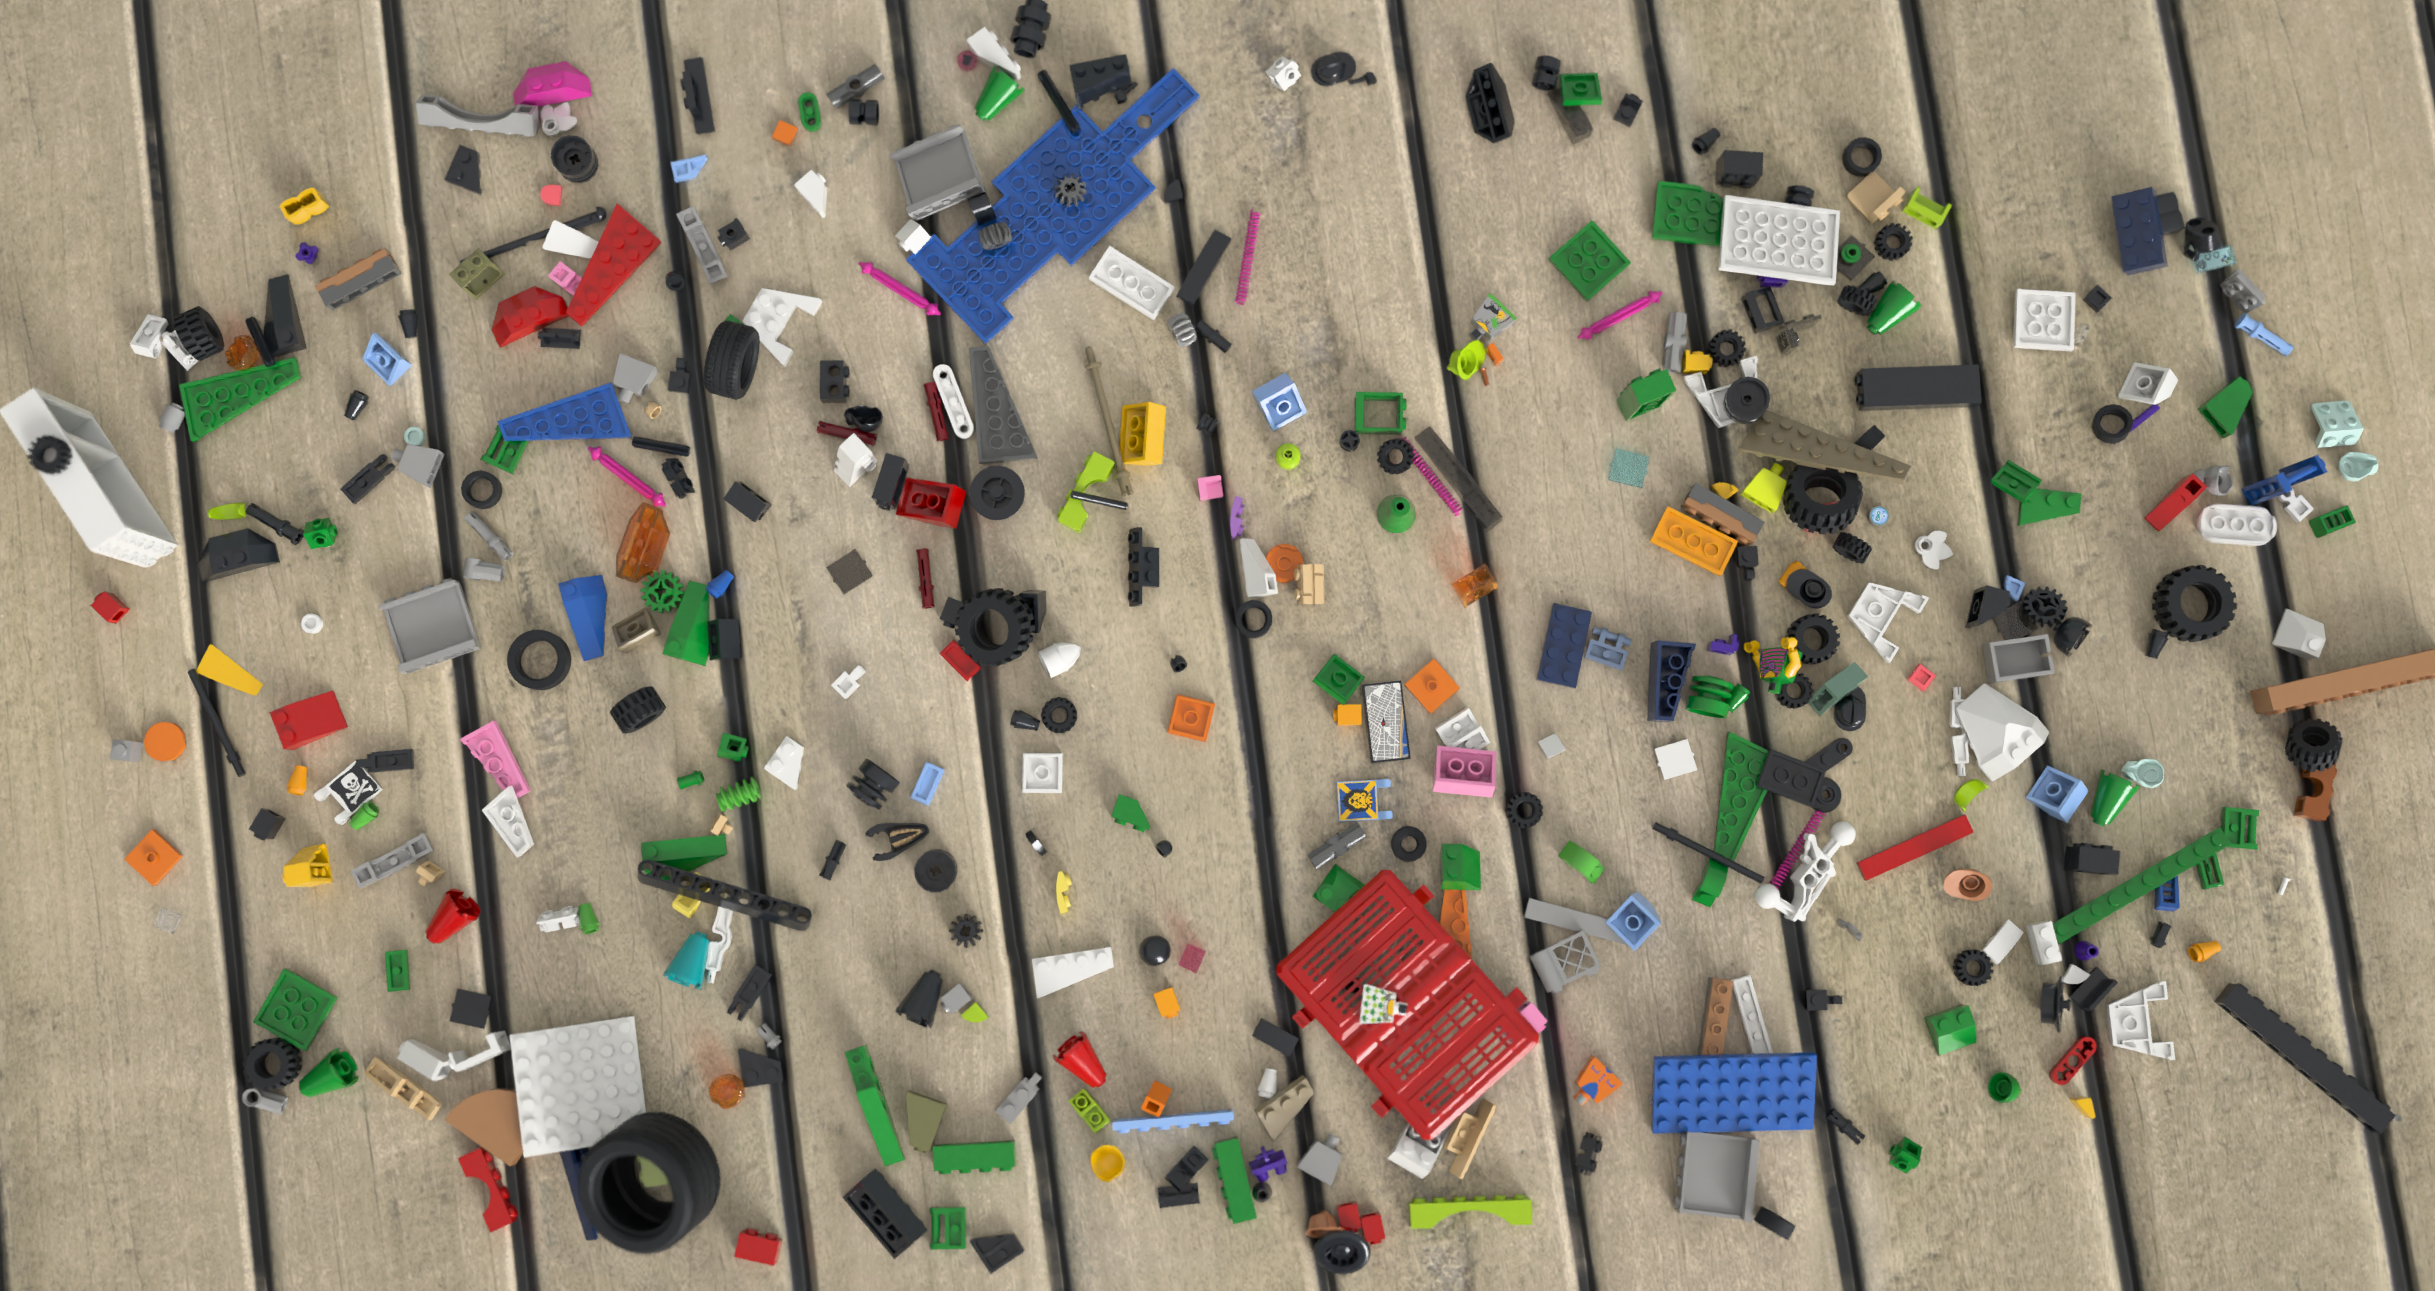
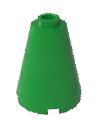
M995 65L974 107L977 111L975 115L983 121L985 119L990 121L1025 91L1022 87L1019 90V84L1003 71L997 72L998 67Z
M1893 280L1866 321L1868 324L1866 328L1874 335L1877 333L1881 335L1918 311L1922 306L1919 301L1917 303L1913 301L1915 296L1900 283L1895 284Z
M1399 494L1384 498L1377 509L1379 524L1383 529L1391 533L1405 532L1413 525L1416 518L1414 504L1410 499Z
M2101 769L2090 817L2094 818L2092 822L2104 827L2105 823L2108 825L2112 823L2139 790L2140 786L2136 784L2134 788L2131 786L2132 783L2112 773H2109L2108 776L2104 775L2105 770Z
M340 1048L330 1051L300 1080V1093L306 1097H313L350 1087L357 1083L359 1075L356 1076L355 1071L358 1070V1067L352 1056L346 1051H339Z

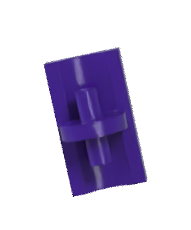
M1262 1146L1260 1147L1262 1153L1255 1156L1256 1160L1249 1162L1253 1176H1256L1259 1182L1269 1179L1267 1171L1275 1168L1277 1175L1287 1172V1160L1283 1149L1277 1152L1274 1149L1266 1151L1265 1147Z

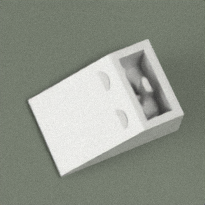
M1452 1121L1432 1140H1423L1407 1122L1396 1140L1388 1159L1423 1179L1431 1171L1454 1122Z

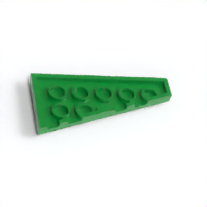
M293 357L276 361L275 365L266 367L264 364L179 384L190 441H197L300 379L301 373L298 359Z
M1729 731L1727 732L1714 852L1735 861L1767 793L1766 790L1756 787L1768 750Z

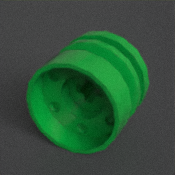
M1706 675L1692 676V682L1698 685H1691L1690 690L1698 693V696H1688L1685 709L1704 716L1727 718L1730 705L1721 700L1732 697V694L1726 691H1732L1734 685L1718 677Z

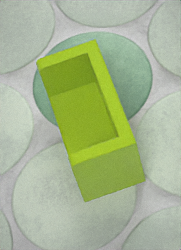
M1917 186L1912 191L1902 212L1937 229L1942 225L1952 205L1948 203L1943 207L1919 194L1921 188Z

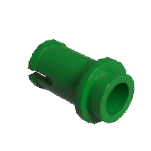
M694 770L692 774L677 778V783L681 790L696 784L699 786L704 782L703 773Z

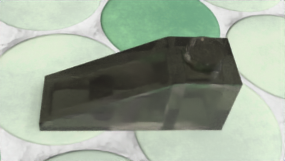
M1560 87L1547 93L1571 143L1574 145L1590 137L1594 129L1580 105L1563 106Z

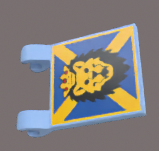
M1390 779L1337 782L1339 822L1392 819V811L1378 812L1377 788L1391 786Z

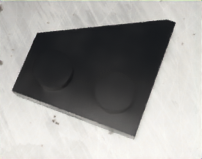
M459 145L444 180L481 195L480 154L477 151Z
M1014 1233L972 1238L969 1241L990 1274L1025 1251Z

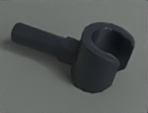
M1367 72L1360 78L1349 80V85L1366 81L1367 85L1371 86L1377 80L1374 73Z
M1136 81L1127 88L1116 91L1115 99L1118 104L1124 103L1128 99L1126 94L1138 85Z

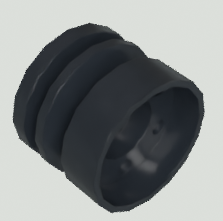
M574 135L561 137L551 149L553 166L566 180L572 183H583L595 176L599 161L594 150L584 139ZM578 158H579L580 163H579V162H576V164H574L573 162H574V161H577Z
M866 758L858 768L864 777L860 778L853 775L852 778L859 784L856 786L848 782L846 786L860 801L880 810L883 806L876 801L877 798L886 802L888 799L882 794V791L886 790L893 793L900 782Z
M932 849L924 853L917 860L914 868V875L918 885L929 892H942L948 889L955 881L958 873L954 857L949 852L941 849ZM939 865V869H942V872H939L936 876L934 871H931V868Z

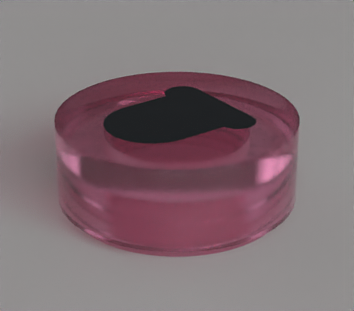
M965 50L958 55L957 62L962 70L971 71L976 67L977 59L973 52Z

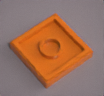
M1177 694L1167 733L1206 742L1215 703Z

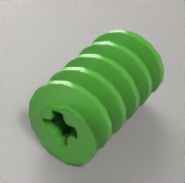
M750 777L749 784L743 779V786L735 782L734 789L728 784L727 791L721 786L720 793L716 792L717 802L722 812H726L727 807L730 810L734 809V805L741 807L742 801L745 805H748L750 799L752 802H757V796L761 799L758 784L753 777Z

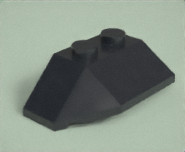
M1489 63L1473 71V77L1469 83L1465 98L1474 132L1495 144L1512 137L1515 119L1506 85L1494 65Z
M246 528L209 538L197 564L201 581L207 582L280 563L276 543Z

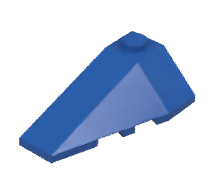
M603 576L581 577L558 583L563 604L583 661L604 656L607 591Z

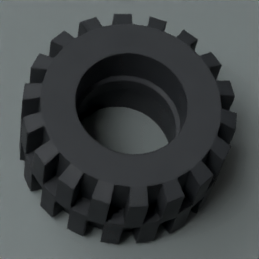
M194 307L174 317L175 330L182 345L196 360L202 361L224 350L223 337L216 322L202 307Z
M1818 613L1807 614L1796 619V621L1792 622L1791 627L1787 629L1786 633H1788V636L1785 637H1793L1797 640V645L1794 648L1802 652L1801 661H1803V664L1810 663L1813 665L1830 659L1832 654L1836 653V647L1840 645V642L1837 641L1840 638V633H1836L1838 627L1837 625L1833 626L1832 623L1834 621L1831 619L1827 620L1825 615L1819 616ZM1807 628H1813L1821 635L1822 643L1818 650H1812L1805 645L1803 635Z
M649 686L638 689L621 699L613 706L610 714L621 732L627 734L635 732L653 722L664 712L666 706L654 687Z
M2307 718V721L2304 719L2299 720V723H2294L2292 728L2289 729L2285 754L2290 762H2294V766H2300L2302 770L2306 771V769H2309L2310 772L2319 770L2320 772L2324 771L2325 768L2330 769L2332 765L2337 763L2343 741L2340 731H2336L2337 727L2331 726L2330 722H2323L2318 718L2317 720ZM2307 743H2312V744H2316V745H2319V746H2318V747H2316V746H2311V745H2309V744H2307Z
M281 1038L258 1041L255 1043V1046H251L248 1049L250 1053H246L244 1056L247 1060L243 1062V1067L246 1066V1070L243 1073L249 1076L247 1081L249 1083L254 1082L252 1086L255 1088L260 1087V1090H274L286 1087V1085L294 1082L293 1079L299 1076L297 1071L302 1069V1066L299 1065L302 1057H298V1054L301 1053L300 1050L294 1049L295 1045ZM271 1052L276 1054L280 1060V1069L275 1076L271 1075L265 1067L266 1057Z

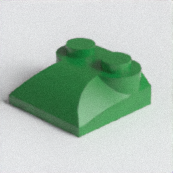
M1335 864L1312 897L1333 912H1336L1365 885Z

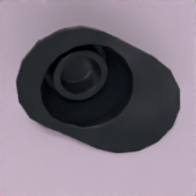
M1345 52L1324 55L1313 63L1311 76L1321 86H1331L1344 82L1355 74L1356 62L1351 55Z
M1807 569L1796 570L1787 579L1786 586L1789 593L1810 608L1819 609L1825 607L1832 598L1830 585Z
M1859 687L1834 705L1835 722L1842 730L1856 731L1865 722L1866 697Z

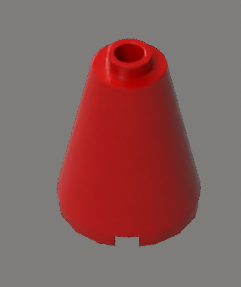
M455 888L450 889L443 897L425 931L426 938L434 944L444 942L478 919L481 913L478 904L471 897L467 899L462 896L464 894L463 891Z
M1080 1031V1036H1071L1057 1049L1059 1054L1057 1056L1054 1054L1053 1059L1091 1088L1095 1086L1099 1088L1105 1083L1107 1074L1084 1031Z

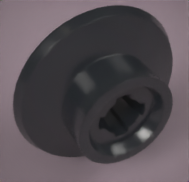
M1824 777L1813 807L1814 810L1827 813L1838 807L1842 794L1839 785L1834 780ZM1824 791L1829 795L1826 799L1822 795Z

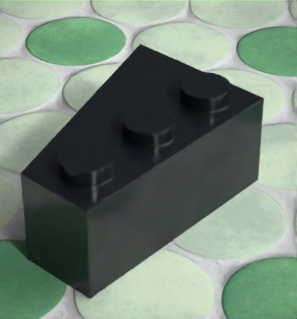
M1126 54L1069 65L1078 110L1092 100L1094 102L1100 100L1099 97L1108 92L1112 94L1132 84Z

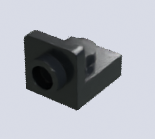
M1626 93L1613 120L1631 127L1643 101L1635 94Z

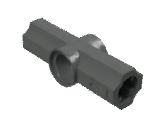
M873 64L861 73L849 76L845 83L827 93V96L835 109H838L849 102L850 99L862 97L866 90L885 78L878 66ZM853 84H860L858 89H851Z
M1355 823L1340 834L1337 833L1325 841V844L1316 848L1307 856L1314 867L1318 869L1333 858L1336 859L1347 852L1351 846L1363 840L1366 835L1360 825Z

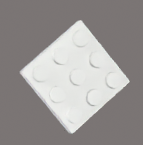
M2027 289L2015 290L2013 348L2073 351L2076 293Z

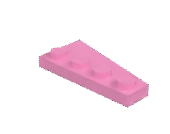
M491 721L460 739L463 744L469 747L473 756L478 758L484 765L483 768L495 778V782L503 791L507 787L513 786L517 798L531 791L497 721Z

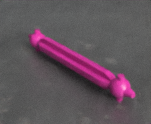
M872 262L858 263L863 274L870 273L872 278L919 308L926 309L927 315L940 316L938 304H930L927 299L885 272L873 268Z
M1649 291L1648 296L1641 297L1593 323L1590 328L1582 327V331L1577 338L1591 340L1592 334L1602 332L1648 307L1651 302L1659 303V298L1663 292Z
M600 446L596 448L588 447L592 460L598 459L604 467L645 498L651 499L654 507L666 506L662 493L656 494L650 486L609 455L602 454Z

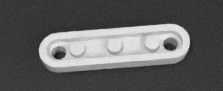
M944 364L938 365L933 371V377L956 435L959 438L967 439L974 433V426L956 379L949 366ZM946 373L947 377L942 379L940 375ZM963 426L968 427L966 432H961Z

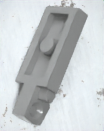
M1036 1072L1030 1080L1027 1077L1021 1080L995 1112L1009 1124H1012L1037 1094L1039 1088L1036 1084L1042 1076Z

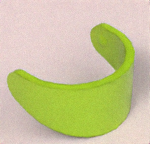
M230 503L210 508L208 516L211 519L218 520L245 518V503Z
M1979 779L1969 780L1958 788L1954 795V802L1965 812L1969 802L1981 791L1989 787Z

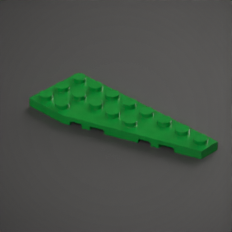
M1658 181L1651 239L1720 247L1723 198L1719 197L1718 194L1703 190L1698 185Z

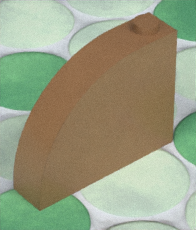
M497 1088L472 1095L460 1102L445 1118L447 1123L509 1166L515 1165L523 1154L516 1089Z

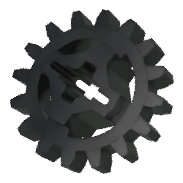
M2039 586L2036 591L2031 589L2029 594L2025 595L2022 607H2024L2023 614H2028L2027 620H2034L2033 625L2040 623V626L2043 628L2047 624L2051 628L2053 623L2058 625L2064 619L2068 609L2065 606L2067 601L2061 600L2062 594H2055L2056 589L2051 592L2047 586L2045 590H2042Z

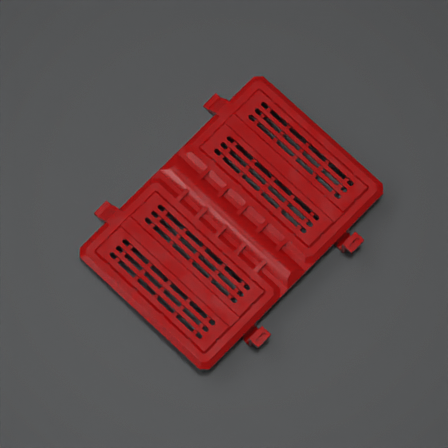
M1381 870L1277 965L1276 974L1304 1005L1292 1017L1296 1023L1304 1029L1316 1018L1382 1092L1383 1095L1371 1105L1382 1119L1395 1107L1423 1140H1432L1539 1043V1033L1517 1010L1527 1000V997L1517 987L1505 997L1427 911L1424 905L1434 897L1429 889L1423 884L1412 894L1391 870ZM1383 895L1384 898L1379 901L1377 898ZM1375 901L1377 905L1362 917L1361 913ZM1388 901L1389 905L1385 907L1383 904ZM1393 907L1395 910L1390 913L1388 910ZM1378 908H1381L1382 911L1368 923L1366 919ZM1386 914L1388 917L1373 929L1371 926ZM1358 917L1360 920L1345 932L1343 929ZM1363 923L1365 926L1355 936L1350 938L1349 935ZM1413 928V931L1409 934L1407 930ZM1369 929L1371 932L1356 944L1354 941ZM1341 933L1342 936L1328 948L1326 945ZM1404 934L1406 937L1391 949L1389 946ZM1418 934V937L1414 940L1413 936ZM1346 938L1348 942L1334 954L1332 950ZM1410 940L1412 943L1397 955L1395 952ZM1423 940L1424 943L1420 946L1418 942ZM1352 945L1353 948L1339 960L1337 957L1347 947ZM1415 946L1417 949L1402 961L1400 958ZM1324 948L1325 952L1311 963L1309 960ZM1387 949L1389 953L1375 965L1373 961ZM1329 954L1331 957L1316 969L1314 966ZM1390 956H1393L1394 959L1380 971L1378 967ZM1334 960L1336 964L1324 975H1321L1320 972ZM1398 961L1400 965L1385 977L1383 974ZM1307 964L1308 967L1305 970L1302 969V966ZM1370 965L1372 968L1357 980L1355 977ZM1312 970L1314 973L1309 976L1308 972ZM1374 971L1377 975L1367 985H1372L1381 977L1382 981L1376 987L1396 993L1395 1002L1407 1003L1406 1015L1394 1014L1393 1022L1360 1023L1362 999L1354 1007L1351 1008L1349 1006L1363 993L1364 986L1361 983ZM1315 976H1318L1319 979L1316 982H1314L1313 978ZM1353 981L1355 984L1340 996L1338 993ZM1358 986L1360 990L1345 1002L1344 998ZM1471 993L1472 996L1468 999L1466 995ZM1335 996L1337 1000L1332 1002L1331 999ZM1463 999L1465 1003L1451 1015L1449 1011ZM1477 999V1003L1473 1005L1471 1002ZM1341 1002L1342 1006L1337 1008V1005ZM1482 1005L1483 1009L1478 1011L1477 1008ZM1469 1006L1470 1009L1456 1021L1454 1017L1465 1007ZM1346 1008L1348 1012L1346 1014H1342V1011ZM1474 1011L1476 1015L1461 1027L1460 1023ZM1446 1015L1448 1018L1433 1030L1431 1027ZM1451 1021L1453 1025L1439 1037L1437 1033ZM1498 1026H1501L1502 1029L1499 1032H1497L1496 1028ZM1457 1027L1459 1030L1444 1043L1443 1039ZM1429 1031L1431 1034L1416 1046L1414 1043ZM1493 1032L1495 1035L1480 1048L1479 1044ZM1504 1032L1507 1033L1505 1038L1501 1036ZM1434 1037L1436 1040L1421 1052L1419 1049ZM1498 1038L1500 1042L1486 1054L1484 1050ZM1512 1038L1513 1041L1510 1044H1508L1506 1041ZM1440 1043L1442 1046L1427 1059L1425 1055ZM1504 1044L1506 1048L1491 1060L1489 1057ZM1411 1046L1413 1050L1399 1062L1397 1058ZM1476 1048L1478 1051L1463 1064L1461 1060ZM1417 1052L1419 1056L1404 1068L1402 1065ZM1481 1054L1483 1058L1472 1068L1468 1069L1467 1066ZM1423 1059L1424 1062L1410 1074L1408 1070L1419 1060ZM1487 1061L1488 1064L1474 1076L1472 1072L1483 1062ZM1394 1062L1396 1065L1390 1068V1064ZM1459 1064L1460 1067L1452 1075L1445 1079L1444 1075H1446L1455 1065ZM1399 1068L1401 1072L1396 1074L1395 1071ZM1464 1070L1466 1073L1451 1085L1449 1082ZM1405 1074L1407 1078L1405 1080H1401V1077ZM1469 1076L1471 1080L1457 1092L1455 1088ZM1441 1079L1443 1083L1428 1095L1427 1091ZM1447 1086L1449 1089L1434 1101L1432 1098ZM1452 1092L1454 1095L1439 1107L1437 1104ZM1424 1095L1425 1099L1420 1101L1419 1098ZM1429 1101L1431 1105L1429 1107H1425V1104ZM1435 1108L1437 1111L1432 1114L1430 1111Z

